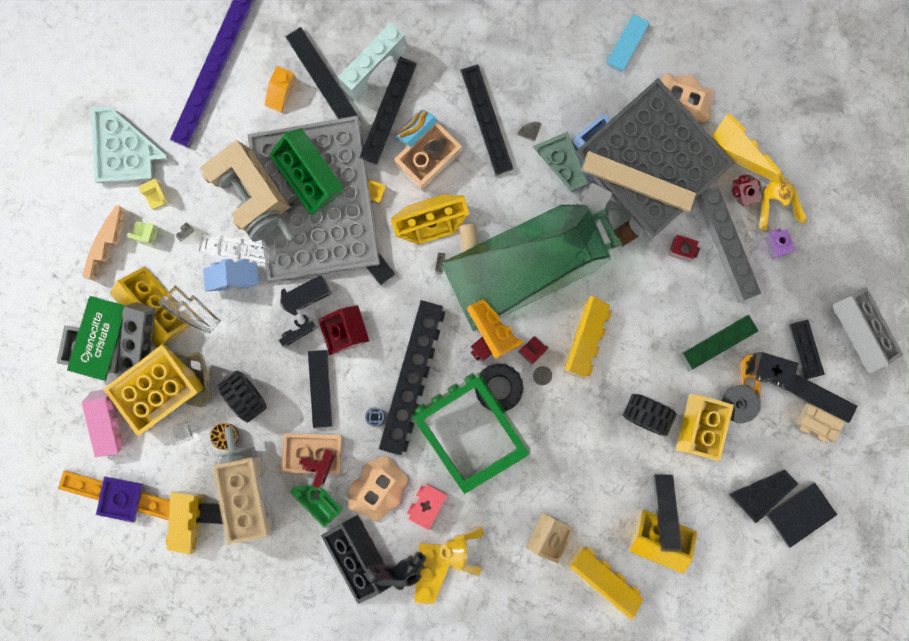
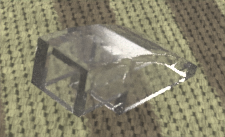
M176 285L158 302L178 319L207 333H211L221 322L194 295L189 298Z

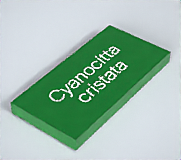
M89 295L66 371L106 381L123 323L122 313L126 305Z

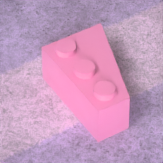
M104 390L91 391L81 403L94 456L96 458L118 454L124 442L122 435H120L117 408Z

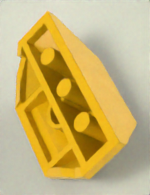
M442 194L405 206L391 218L396 237L420 245L455 234L469 215L464 195Z

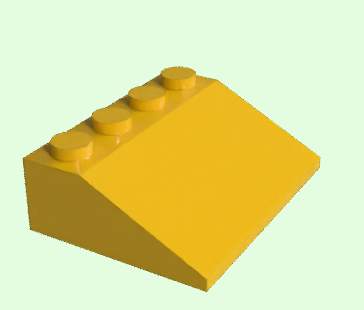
M162 344L103 390L136 435L139 436L205 389V387L194 372Z

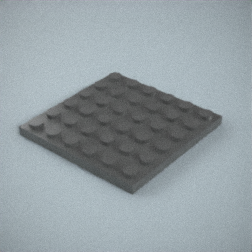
M659 78L574 152L583 163L587 153L590 151L696 193L694 200L734 164L730 157ZM596 177L608 191L612 192L613 197L651 239L683 211Z

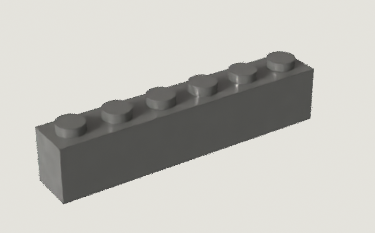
M719 187L703 192L697 197V201L738 303L762 294Z

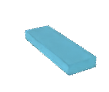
M633 14L606 64L623 72L650 22Z

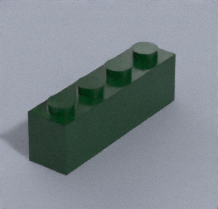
M746 315L680 353L679 357L686 369L691 371L757 333L759 330L750 315Z

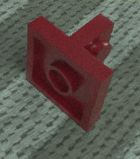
M325 448L321 461L308 456H301L298 464L303 465L302 469L311 473L316 472L312 483L313 487L318 489L324 487L337 450Z

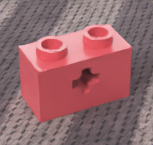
M426 484L425 487L421 485L416 495L419 499L416 504H411L407 514L410 515L409 520L429 530L447 494ZM428 500L430 501L429 506L431 509L427 508L424 511L422 510L421 502L425 503Z

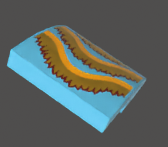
M421 109L393 136L404 145L407 144L409 147H412L438 120L431 113Z

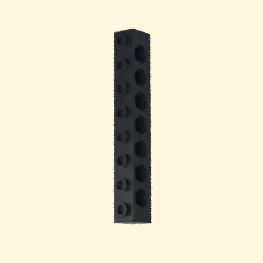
M423 300L420 301L379 445L380 450L397 455L407 452L409 441H406L408 433L412 434L414 422H411L415 409L420 406L417 400L418 396L422 397L424 392L423 378H427L429 374L428 360L433 359L435 348H432L434 340L438 341L441 331L438 329L439 322L443 323L446 313L441 305ZM426 318L434 320L432 327L427 328L423 325ZM422 336L428 337V345L420 346L418 344L419 338ZM420 354L424 357L422 364L416 365L413 363L415 355ZM411 373H416L419 377L418 381L414 384L408 382V376ZM407 391L413 393V399L410 402H405L402 398L403 394ZM400 410H406L408 413V418L405 421H400L397 417ZM396 428L401 429L403 432V436L399 440L394 439L392 436V432Z

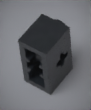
M756 352L750 375L756 376L755 380L767 383V380L774 382V386L785 388L794 384L799 363L768 353ZM772 368L776 370V374H774V372L771 371Z

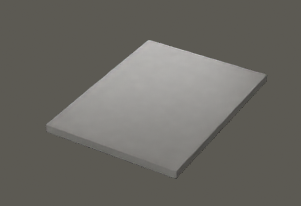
M359 116L247 134L249 147L291 207L280 216L295 236V239L289 242L280 228L270 236L262 239L268 283L380 265L366 162L359 158L363 149ZM299 128L303 129L344 188L334 201L312 216L269 156L284 133Z

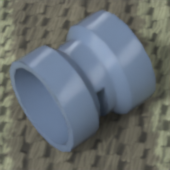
M370 408L365 414V420L370 426H381L385 421V413L380 408Z

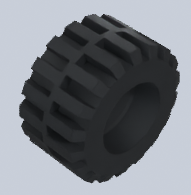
M495 363L487 366L480 372L487 384L492 378L497 376L504 377L509 381L511 387L509 395L504 399H498L505 411L512 409L519 403L524 391L523 380L519 372L512 366L510 367L504 363ZM475 388L478 401L483 407L491 411L477 388Z
M236 370L218 384L221 396L242 421L249 423L267 409L266 402L259 391L242 372Z
M632 394L623 412V417L629 422L661 436H668L677 416V413L672 408L641 394Z

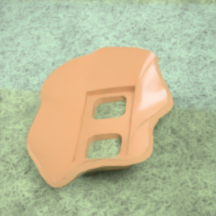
M665 74L661 81L670 91L673 86L683 89L681 98L678 100L699 124L710 119V109L713 100L712 89L702 86L692 75L673 76L672 74ZM690 93L701 96L698 105L688 102Z
M387 456L369 461L363 468L362 476L355 480L349 488V509L371 520L380 521L386 513L399 505L402 492L408 482L407 476ZM381 474L390 479V484L386 489H382L376 484V480ZM370 490L379 496L375 505H371L364 499Z

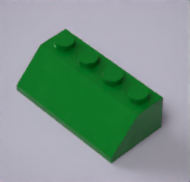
M302 128L284 133L269 154L311 216L334 201L344 190Z

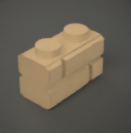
M805 404L795 425L800 427L799 430L808 435L813 433L818 436L817 439L828 444V442H835L845 421L812 404Z

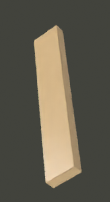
M590 151L587 153L581 169L583 172L686 212H690L696 195L692 191Z

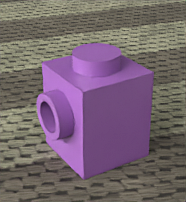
M780 228L769 232L770 235L765 238L773 259L790 254L796 250L788 229L783 231Z

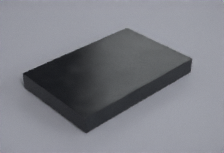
M812 482L766 514V516L786 545L791 548L837 516V513L816 483Z

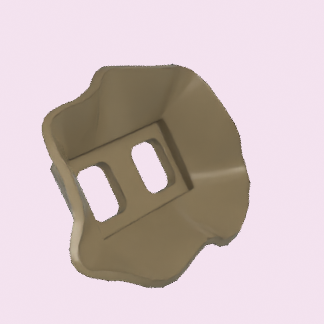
M173 352L194 372L205 387V389L187 401L186 404L205 407L211 400L212 393L207 385L211 379V371L206 365L203 355L200 352L191 354ZM191 360L199 362L201 370L193 369L191 367Z

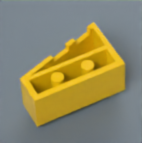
M186 491L171 492L169 526L166 537L167 551L187 554L195 552L200 523H196V518H199L200 510H198L199 503H203L204 494Z

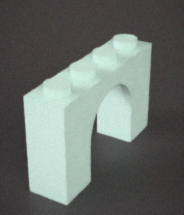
M390 23L338 76L342 91L355 103L368 90L367 81L375 68L387 57L395 62L407 50L405 34L393 23Z

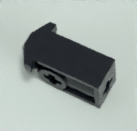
M320 275L288 292L285 288L282 289L280 305L284 311L296 316L298 315L297 310L304 309L331 295L332 292L325 278Z

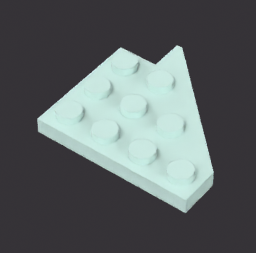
M111 107L91 108L94 182L98 184L152 180V161L168 160V157Z

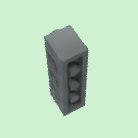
M138 302L124 306L122 313L123 323L120 331L121 342L117 378L151 353L156 308Z

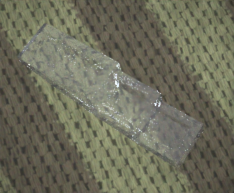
M202 233L198 252L275 265L278 246Z

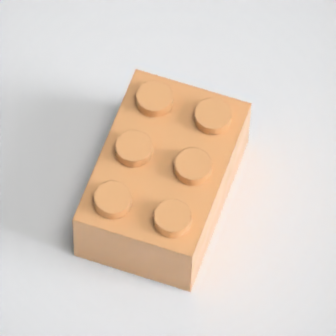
M437 122L412 147L407 146L394 159V162L422 191L462 152V146Z

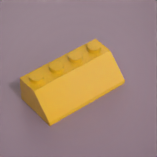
M145 266L117 280L109 293L119 304L129 305L138 302L156 308L152 342L157 348L162 344L167 346L175 341L194 323L192 318Z
M591 295L586 300L563 372L586 379L587 375L591 376L594 365H591L593 357L597 358L600 349L597 344L599 339L602 340L606 329L603 326L605 321H609L612 313L609 310V304Z
M581 546L568 561L567 565L632 621L644 601L640 596L642 592L634 585L630 588L625 584L627 579L619 572L616 575L611 572L612 566L602 559L601 562L595 558L596 553L591 548L587 547L585 549Z

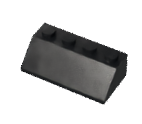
M359 515L348 519L321 535L357 604L375 597L391 587L389 585L373 584L366 578L365 572L370 565H385Z

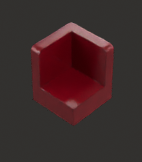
M533 336L519 350V353L533 365L549 347Z

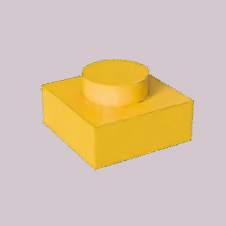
M368 179L371 201L381 204L387 186Z

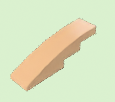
M116 205L95 237L82 277L96 280L99 262L107 263L110 245L118 246L125 209L121 206Z

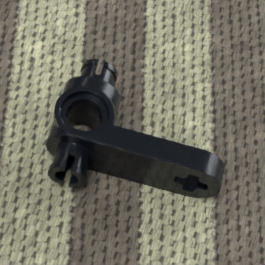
M417 551L414 556H408L396 566L372 564L365 572L366 578L376 585L394 586L397 590H403L405 586H412L419 582L426 556Z

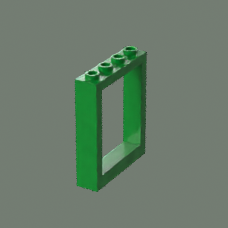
M480 372L469 374L464 378V382L459 385L457 383L453 384L447 389V393L443 395L441 393L437 394L431 399L432 402L429 404H421L415 409L412 417L464 494L530 455L531 450ZM477 388L516 449L464 480L424 419L472 389Z

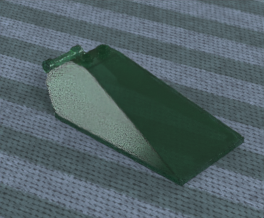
M560 204L440 262L472 330L475 331L478 327L467 310V307L484 299L499 315L500 319L593 274L610 261L609 250L619 247L622 243L620 238L617 239L609 221L607 209L605 208L592 214L587 205ZM597 219L601 220L610 242L605 244L595 222Z

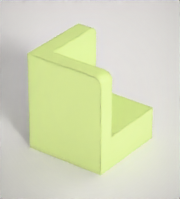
M136 221L132 234L128 233L127 237L131 240L153 245L158 227L152 223Z

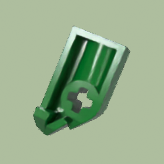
M305 485V487L294 486L290 492L293 498L323 529L343 510L323 488L318 489L312 485ZM311 492H313V493H317V492H318V493H319V496H318L319 500H317V499L311 500V499H310L311 496H312V495H311Z

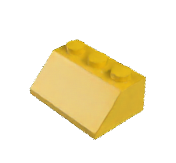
M689 394L675 450L720 462L734 405L702 395Z
M643 509L632 535L629 552L684 574L693 560L697 531L679 524L682 551L661 552L657 515Z

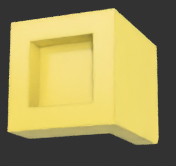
M156 178L138 186L152 210L169 203L161 183Z

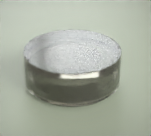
M540 366L534 370L533 380L540 386L547 385L552 380V372L549 368Z

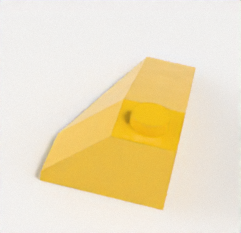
M728 113L713 134L712 138L734 163L779 184L782 179L780 169L767 154L760 153V149L757 146L758 143L754 139L750 141L744 134L746 129Z

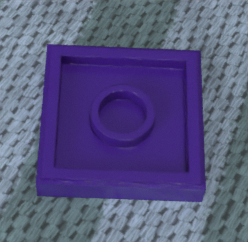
M104 476L96 515L133 523L136 522L143 483Z

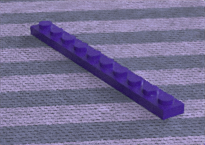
M232 0L171 135V142L189 148L255 0Z

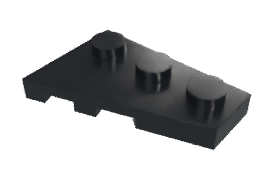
M783 469L728 495L754 523H757L788 495L798 483Z

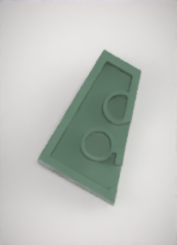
M568 132L532 146L571 192L589 185L584 172L581 171L582 166L578 156L574 153L575 149Z

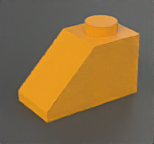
M276 66L268 84L264 106L280 113L283 112L297 80L293 72Z

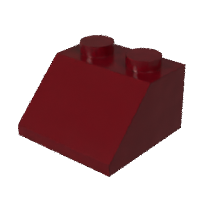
M358 305L340 308L318 319L329 355L369 342Z

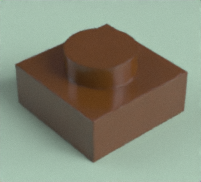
M629 221L612 231L621 247L639 237L632 231Z

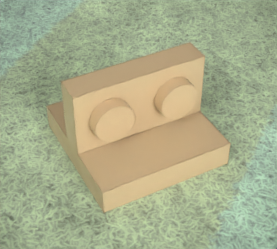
M542 512L526 548L540 557L558 563L575 528Z

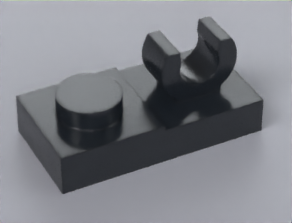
M304 314L305 323L299 324L297 320H294L295 325L299 329L294 331L290 329L284 332L279 342L282 347L286 348L318 329L313 321L309 322L308 316Z

